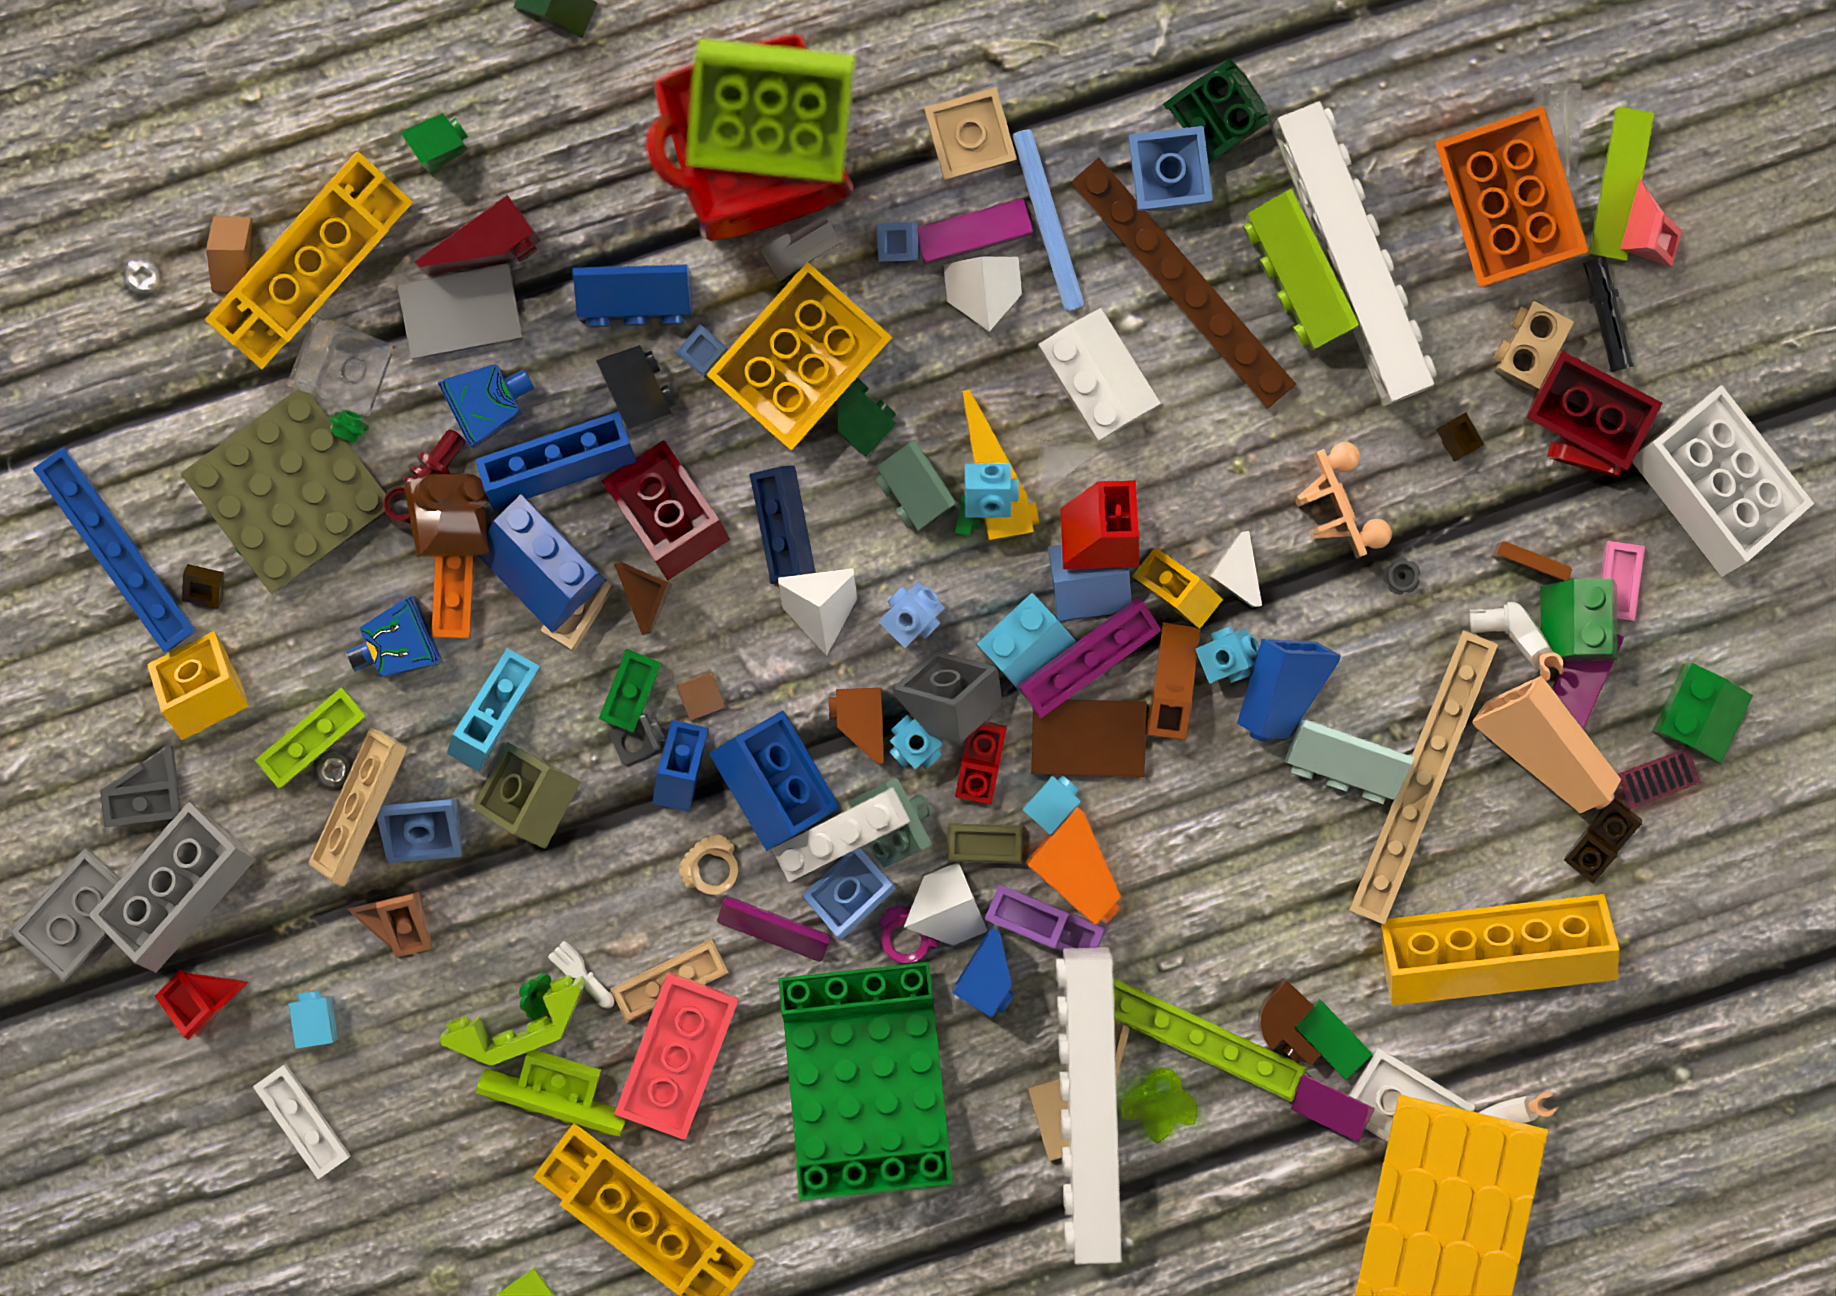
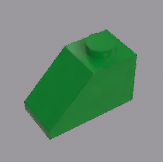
M443 113L401 132V135L420 163L430 174H433L468 150L463 143V140L468 135L456 118L449 122Z

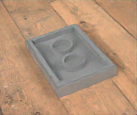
M509 264L397 285L412 360L523 339Z
M84 848L8 932L62 982H67L108 937L88 915L121 878L88 848Z

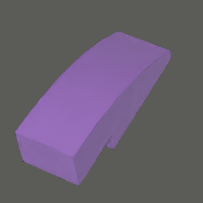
M1000 884L985 917L987 921L1063 951V948H1097L1107 928L1100 924L1095 926L1090 920Z

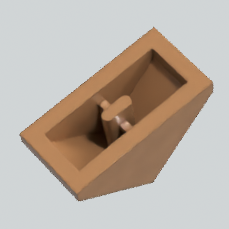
M213 216L206 247L212 292L229 293L251 269V217Z

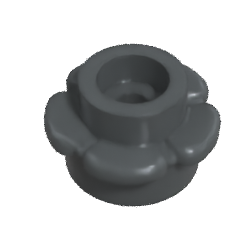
M1404 557L1393 559L1390 563L1391 565L1384 569V582L1388 583L1389 590L1395 594L1401 595L1406 591L1408 593L1413 592L1419 585L1418 576L1420 575V569L1418 565L1413 561H1407ZM1401 572L1405 574V579L1403 580L1398 577Z

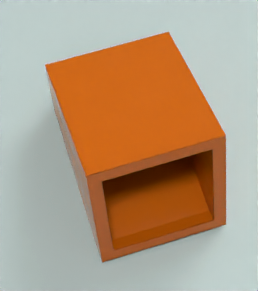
M1076 806L1051 835L1049 834L1025 862L1095 926L1100 920L1107 924L1121 908L1116 903L1121 896L1086 816Z

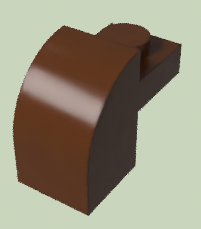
M1284 978L1265 997L1258 1013L1259 1032L1270 1049L1274 1050L1284 1040L1287 1044L1282 1050L1297 1064L1304 1059L1311 1066L1321 1054L1294 1027L1314 1006Z

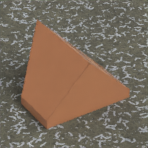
M420 892L347 909L393 950L395 958L432 949Z

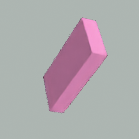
M1606 541L1601 579L1613 578L1617 584V619L1635 621L1645 546Z

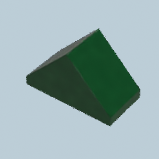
M516 0L513 7L583 38L598 3L593 0Z

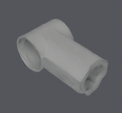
M823 215L791 235L787 233L764 246L760 252L778 282L782 283L794 277L807 262L810 263L816 258L823 256L840 245L841 242L830 222Z

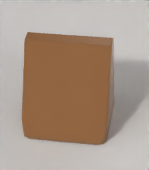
M713 672L676 685L690 720L726 708Z

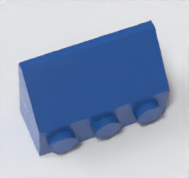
M687 264L572 268L577 318L580 321H586V327H608L609 320H624V326L647 325L646 319H662V325L684 324V318H693L691 271Z
M521 494L493 521L487 532L489 553L487 555H477L551 633H554L607 581L551 522Z
M783 710L709 753L766 851L840 808Z

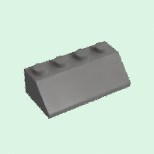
M188 802L88 916L134 963L157 972L252 865L256 858L233 835L193 803Z

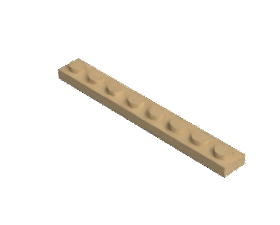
M1464 630L1462 631L1412 754V757H1414L1413 763L1396 799L1393 801L1349 909L1350 911L1385 925L1498 644Z

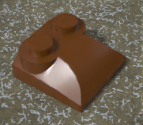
M433 474L410 480L404 485L417 557L487 555L489 553L484 510L488 497L481 478L473 474Z

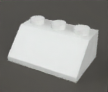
M1101 308L1071 323L1038 344V351L1096 443H1099L1161 404Z

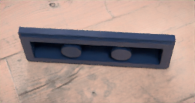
M780 466L750 473L770 583H779L778 578L816 573L795 466Z

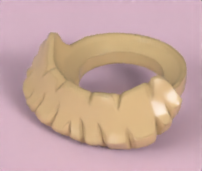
M711 835L709 838L705 837L701 842H697L694 848H691L690 852L685 854V858L680 863L679 876L682 877V883L685 882L686 888L696 887L703 893L715 895L723 893L732 887L738 876V864L733 855L734 845L730 843V840H727L722 835ZM712 854L722 857L727 861L730 872L728 878L723 883L709 885L701 879L698 862L704 855Z

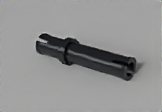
M1607 257L1584 262L1583 267H1585L1591 296H1588L1590 304L1594 303L1610 366L1609 370L1614 372L1633 367L1634 363H1632L1616 300L1619 292L1618 289L1613 288Z

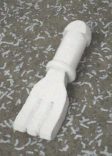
M563 941L548 956L566 975H571L573 978L583 976L586 981L584 989L598 1002L600 1007L609 1009L614 1005L615 999L611 991L608 992L593 976V972L588 974L583 958L567 942Z

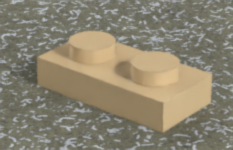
M604 582L554 633H551L545 625H543L541 631L575 652L614 587Z

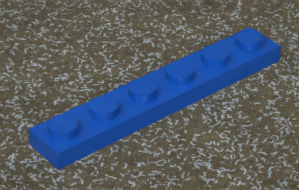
M62 447L35 466L33 470L162 651L164 653L169 652L197 632L67 448Z

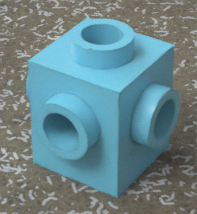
M1011 463L965 464V517H1011V502L1019 501L1018 479H1011Z
M1229 626L1212 633V642L1195 648L1209 684L1225 677H1229L1230 682L1233 683L1251 675L1249 667L1254 666L1259 645L1255 637L1249 634L1247 628L1234 632L1233 627Z
M907 715L891 729L895 737L890 742L895 747L889 752L903 768L911 764L916 769L921 764L926 770L942 756L938 748L943 743L938 737L929 735L916 719L912 721ZM914 735H919L924 740V745L919 750H914L909 745V739Z

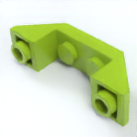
M566 975L550 983L551 988L543 996V1000L552 1018L550 1021L548 1016L538 1018L527 1024V1030L517 1034L514 1033L513 1029L502 1032L493 1037L494 1043H491L480 1016L469 1020L467 1015L446 1024L447 1029L439 1037L442 1046L493 1066L560 1040L569 1025L586 981L583 976L572 980L571 975Z

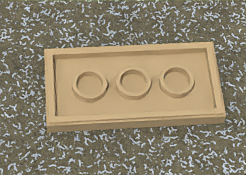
M372 727L368 730L308 862L311 867L330 881L345 887L408 749V747L387 734Z

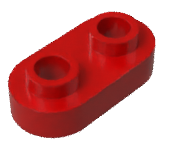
M1559 437L1558 443L1550 442L1546 456L1557 462L1613 477H1620L1622 469L1588 450L1581 449L1580 446L1563 437Z

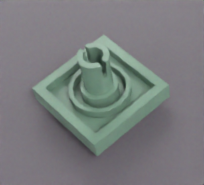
M897 777L849 801L851 808L893 787L908 815L910 822L870 842L872 853L880 861L883 868L932 845L920 822V819L931 814V805L929 804L917 809V806L928 801V799L922 794H917L909 800Z

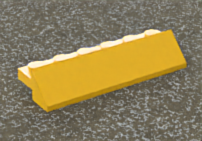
M356 151L207 316L205 321L232 345H235L259 368L263 369L386 235L389 228L408 209L413 201L361 153Z
M575 1123L571 1125L533 1176L535 1180L562 1199V1202L559 1204L561 1207L678 1296H681L683 1292L688 1296H728L755 1263L753 1258Z

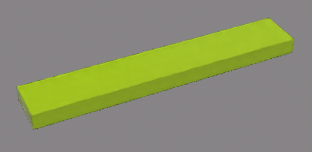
M1113 978L1114 1021L1279 1098L1292 1102L1300 1079L1307 1068L1306 1066L1297 1064L1291 1059Z

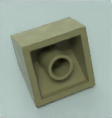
M507 742L472 809L513 835L546 849L581 782L559 768Z

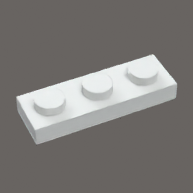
M284 1064L253 1086L317 1179H320L351 1157L287 1064Z

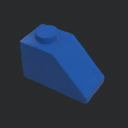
M671 720L657 771L652 804L690 811L706 743L707 727Z

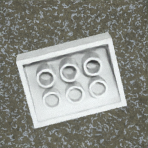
M1722 385L1641 447L1632 461L1721 577L1747 563L1814 504Z

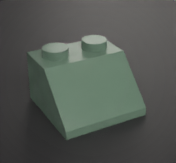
M915 439L877 466L880 475L875 480L886 497L893 493L901 506L896 509V512L907 529L914 525L917 531H920L956 507L955 500Z

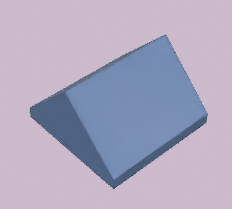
M1203 126L1128 135L1137 211H1173L1213 201Z
M1062 545L1048 546L1058 621L1116 614L1132 602L1128 567L1063 570Z
M458 799L381 806L377 820L387 863L462 857Z
M859 847L845 854L802 896L832 932L842 940L884 901L897 886Z

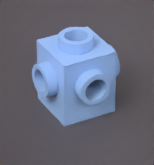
M918 581L909 591L902 586L888 600L892 608L878 622L906 648L919 634L926 639L940 625L936 617L945 607L940 603L939 597L932 589L924 587Z

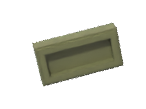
M948 823L947 861L1022 864L1023 826Z

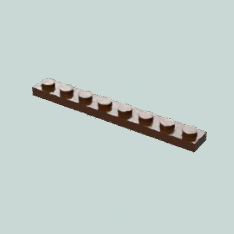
M1099 157L1070 181L1073 188L1266 409H1269L1296 385L1293 379L1146 211H1137L1136 199Z

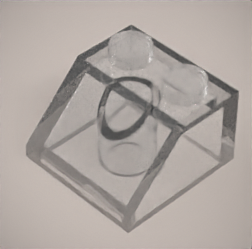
M313 315L287 386L369 417L396 346L338 322Z

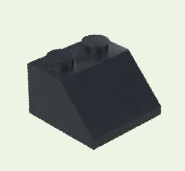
M641 345L596 360L622 419L632 435L674 417L670 408L676 406V402L668 385L660 387L655 373L661 370L652 351L645 353Z

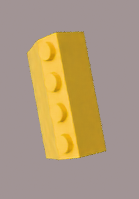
M807 262L706 375L736 404L792 451L889 343L892 336Z

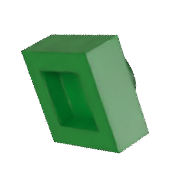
M961 496L955 535L970 537L971 529L979 530L981 517H965V496Z

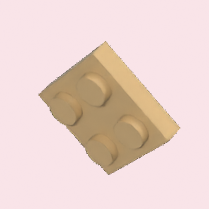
M997 87L924 107L944 182L1017 161Z

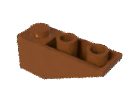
M1170 623L1162 624L1146 729L1147 735L1186 740L1197 661L1195 648H1198L1199 628Z

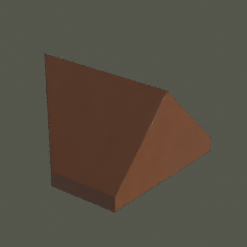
M623 562L614 564L641 634L643 636L651 634L673 584Z

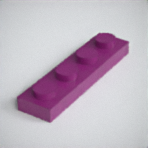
M1137 598L1023 680L1017 687L1034 713L1039 718H1042L1162 630L1143 600Z

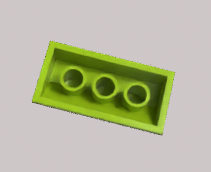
M1289 189L1247 213L1245 217L1247 224L1243 225V230L1252 246L1258 244L1264 256L1259 261L1265 275L1269 280L1275 278L1281 290L1276 293L1277 299L1285 313L1291 311L1297 323L1293 327V331L1302 347L1308 345L1310 351L1313 352L1353 332L1359 326V323L1293 190Z

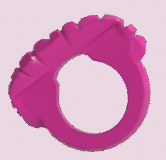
M899 905L896 908L890 907L887 909L886 913L882 914L883 918L879 920L880 927L883 929L881 943L884 951L891 959L900 963H913L920 960L929 949L937 948L940 941L920 934L921 944L915 952L902 954L896 951L891 944V934L895 928L906 922L911 910L910 906L904 907Z

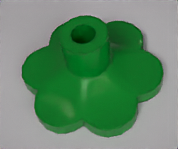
M545 973L540 974L536 980H529L519 989V995L522 997L520 1009L525 1011L527 1018L531 1020L538 1019L541 1014L549 1013L543 996L551 988V977Z

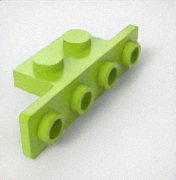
M535 1049L527 1052L520 1078L485 1068L476 1088L477 1094L486 1096L492 1101H502L522 1107L528 1112H539L558 1118L564 1123H575L594 1129L604 1135L621 1136L627 1120L614 1115L616 1107L593 1101L601 1069Z

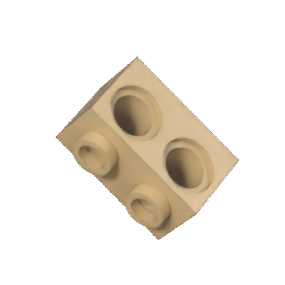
M1535 301L1531 302L1527 308L1520 306L1510 325L1515 328L1510 341L1508 342L1503 339L1493 357V360L1498 362L1494 371L1533 392L1540 389L1574 321ZM1539 318L1546 322L1548 334L1545 338H1538L1532 334L1530 324L1533 319ZM1516 352H1524L1530 357L1531 366L1528 371L1523 372L1515 368L1513 356Z

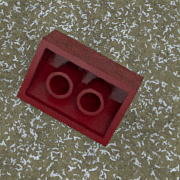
M1561 350L1558 352L1540 389L1536 390L1526 419L1627 471L1663 403Z

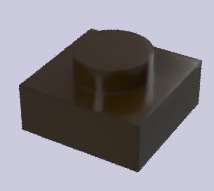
M1466 412L1436 429L1444 448L1449 452L1454 462L1484 446L1482 439Z
M187 564L183 573L182 601L219 609L223 599L224 572Z

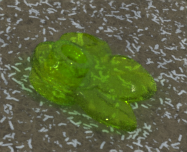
M1160 1067L1152 1070L1147 1075L1144 1084L1133 1087L1128 1091L1122 1103L1121 1116L1126 1121L1142 1118L1148 1135L1155 1143H1160L1172 1132L1176 1121L1186 1125L1195 1124L1197 1105L1193 1096L1182 1089V1082L1178 1074L1170 1068ZM1161 1079H1166L1170 1083V1088L1165 1093H1160L1156 1090V1083Z

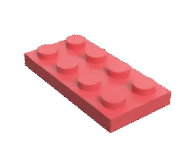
M667 971L614 1115L685 1140L738 1003V997Z

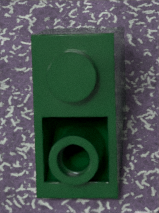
M857 377L837 400L838 432L867 460L897 428V423L892 420L897 414L881 399L875 404L865 395L869 388Z

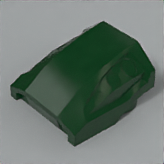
M1231 59L1224 61L1163 103L1166 110H1170L1182 128L1204 127L1208 164L1272 122L1266 104L1246 74Z

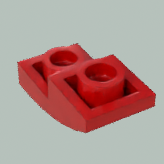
M985 721L966 738L955 792L956 798L992 805L1007 730L1006 725Z

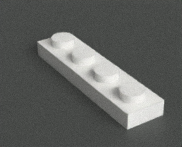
M892 787L772 848V851L788 882H791L910 822V819Z

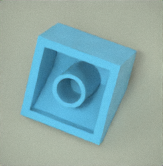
M1031 593L976 645L1021 693L1017 687L1019 683L1075 644L1076 641L1044 604Z

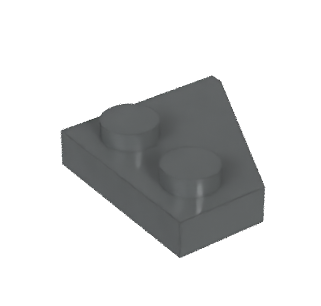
M173 746L163 747L149 759L139 763L127 771L125 775L100 790L104 827L174 819L181 811Z

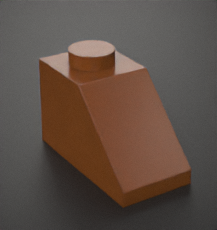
M881 687L836 689V697H829V720L837 719V728L875 763H884Z

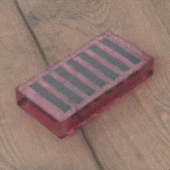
M1688 747L1617 773L1621 778L1619 785L1628 809L1639 807L1701 783Z

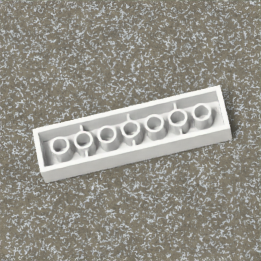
M1319 101L1277 118L1271 130L1309 224L1359 323V326L1353 333L1382 405L1385 407L1430 388L1434 385L1432 377L1437 376L1430 356H1423L1418 342L1422 341V335L1416 321H1409L1404 307L1408 306L1405 292L1400 284L1394 285L1389 273L1394 270L1390 255L1386 249L1380 250L1375 236L1380 235L1377 223L1372 214L1366 215L1361 201L1365 200L1363 188L1358 179H1351L1347 166L1351 165L1348 151L1343 143L1337 144L1333 131L1337 129L1333 114L1329 108L1323 109Z
M1109 947L1063 948V959H1056V976L1058 988H1064V996L1057 997L1059 1026H1065L1066 1034H1058L1060 1062L1067 1065V1072H1060V1095L1062 1102L1068 1101V1109H1061L1063 1139H1069V1147H1062L1064 1177H1070V1184H1063L1065 1215H1071V1221L1064 1222L1066 1253H1073L1075 1264L1121 1263L1112 956Z

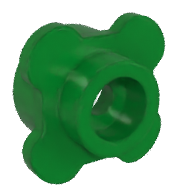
M349 410L336 411L334 416L331 415L329 421L332 422L330 431L347 441L358 442L360 435H363L364 431L369 429V426L362 422L363 418L359 414Z

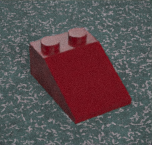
M506 195L414 262L427 276L510 263L516 258L521 262L537 251L535 244L541 240L514 202Z
M665 440L635 458L636 463L621 467L601 480V482L662 574L669 581L731 539L717 515Z

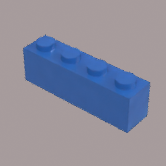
M618 411L477 458L475 462L485 493L493 510L510 505L520 494L528 499L636 463V459L623 420Z

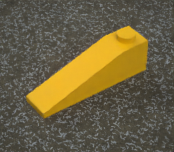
M962 391L974 463H1010L971 391ZM1011 466V479H1018ZM1019 479V501L1011 502V517H984L988 542L1033 534V525L1039 524L1036 502H1028L1027 494Z

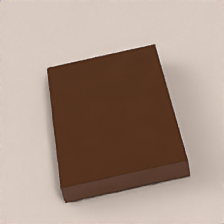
M1067 699L1042 718H1039L1033 711L1031 774L1145 777L1146 701Z

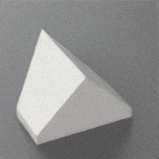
M981 256L943 264L947 303L953 305L989 332L1022 295L1018 257Z
M853 568L778 578L783 609L827 656L857 600Z
M959 862L923 877L904 928L952 946L988 931Z

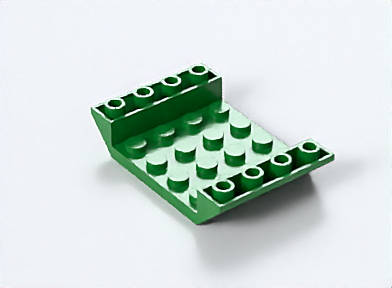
M929 962L778 978L781 1013L785 1031L799 1202L953 1186Z

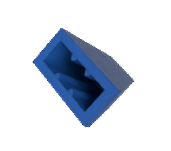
M1261 639L1237 724L1249 730L1252 738L1262 742H1271L1272 738L1288 739L1338 665L1341 655L1315 641Z

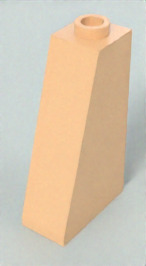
M1542 676L1486 701L1472 721L1480 732L1579 813L1594 807L1597 810L1602 809L1614 799L1613 793L1618 787L1621 778Z

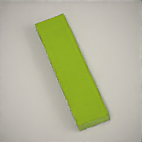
M1620 106L1615 108L1588 253L1589 256L1607 257V259L1621 262L1628 260L1629 253L1620 250L1639 179L1641 178L1642 180L1655 113Z

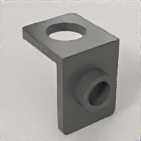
M648 714L639 716L640 720L636 731L642 734L644 744L637 752H628L622 745V737L627 730L617 727L609 732V736L623 765L663 749L660 741L665 739V736L657 718L650 720Z

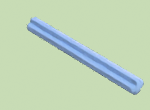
M1030 129L1016 132L1013 134V142L1065 311L1079 309L1083 307L1084 301L1033 133Z

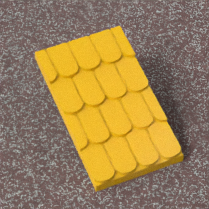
M1399 1094L1354 1296H1512L1549 1129Z

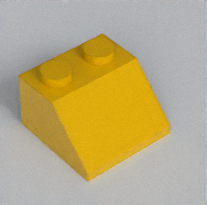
M215 631L147 664L161 712L181 740L199 733L205 728L249 707L242 683Z

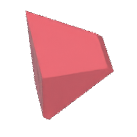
M1640 178L1620 250L1673 267L1682 230L1662 211Z

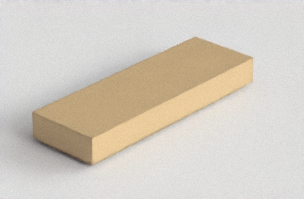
M713 938L612 987L610 990L626 1023L653 1010L667 971L703 985L729 973Z

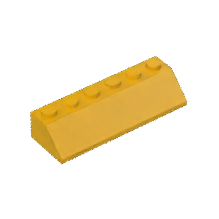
M1605 894L1387 918L1385 925L1380 923L1385 974L1392 1006L1618 980L1619 946Z

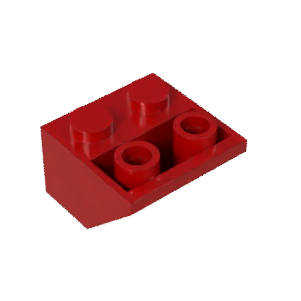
M1136 480L1096 482L1060 508L1063 570L1139 567V523Z

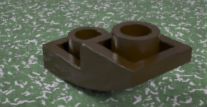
M1614 798L1610 804L1598 813L1564 857V861L1590 882L1594 883L1617 857L1618 851L1641 826L1642 819Z

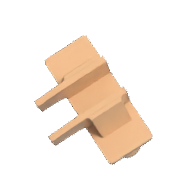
M1341 442L1332 448L1328 456L1324 449L1314 453L1313 457L1321 476L1295 498L1296 504L1300 507L1330 495L1339 519L1308 531L1312 540L1347 538L1355 558L1367 554L1366 546L1374 549L1385 547L1392 537L1390 525L1382 519H1372L1363 526L1362 532L1359 533L1353 520L1356 517L1342 483L1338 484L1333 472L1334 469L1341 472H1349L1355 469L1360 461L1358 448L1352 443Z

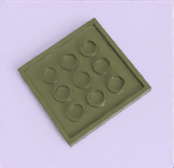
M304 385L180 473L271 595H274L385 514L383 506L386 496L385 492L348 443L330 431L332 422L329 421L327 415Z

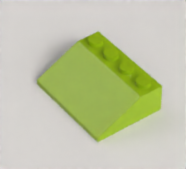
M700 38L694 58L687 165L842 182L855 55Z

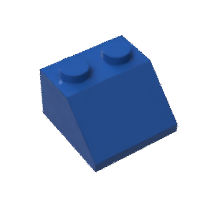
M993 925L987 931L952 988L954 995L992 1018L996 1011L1003 1014L1014 996L1013 992L1009 990L1012 983L1000 932Z

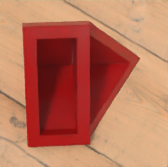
M180 969L155 995V998L185 1039L190 1040L197 1037L249 981L187 973Z

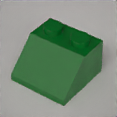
M1613 578L1573 579L1540 586L1541 631L1553 653L1559 654L1563 661L1618 660L1617 584Z
M1683 663L1652 732L1718 763H1722L1753 695L1726 678L1694 663Z

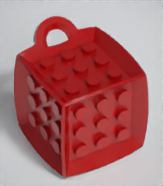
M798 34L752 43L807 50L805 38ZM694 63L657 79L654 85V92L661 118L654 121L648 130L646 138L647 155L655 173L664 183L674 189L685 191L692 209L701 222L700 231L704 239L716 241L773 227L820 210L850 196L853 184L846 174L845 165L842 182L687 165ZM670 136H672L681 169L674 166L667 156L666 141Z

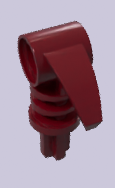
M447 430L429 455L425 452H420L417 459L421 465L419 468L412 466L410 471L413 473V476L411 478L404 476L402 479L403 483L406 484L410 480L433 474H451L447 467L464 446L465 439L456 431ZM404 487L393 488L386 494L383 501L387 518L397 528H409L412 530L409 512L401 516L392 512L395 503L406 500Z

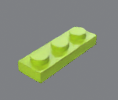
M341 687L256 758L255 761L277 788L281 789L364 720L367 715L345 688Z

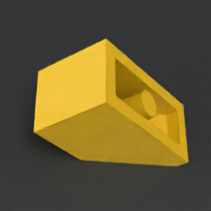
M1156 547L1132 575L1136 581L1199 629L1223 601L1201 578Z

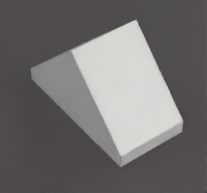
M1245 531L1238 534L1209 575V578L1253 608L1262 606L1250 533Z

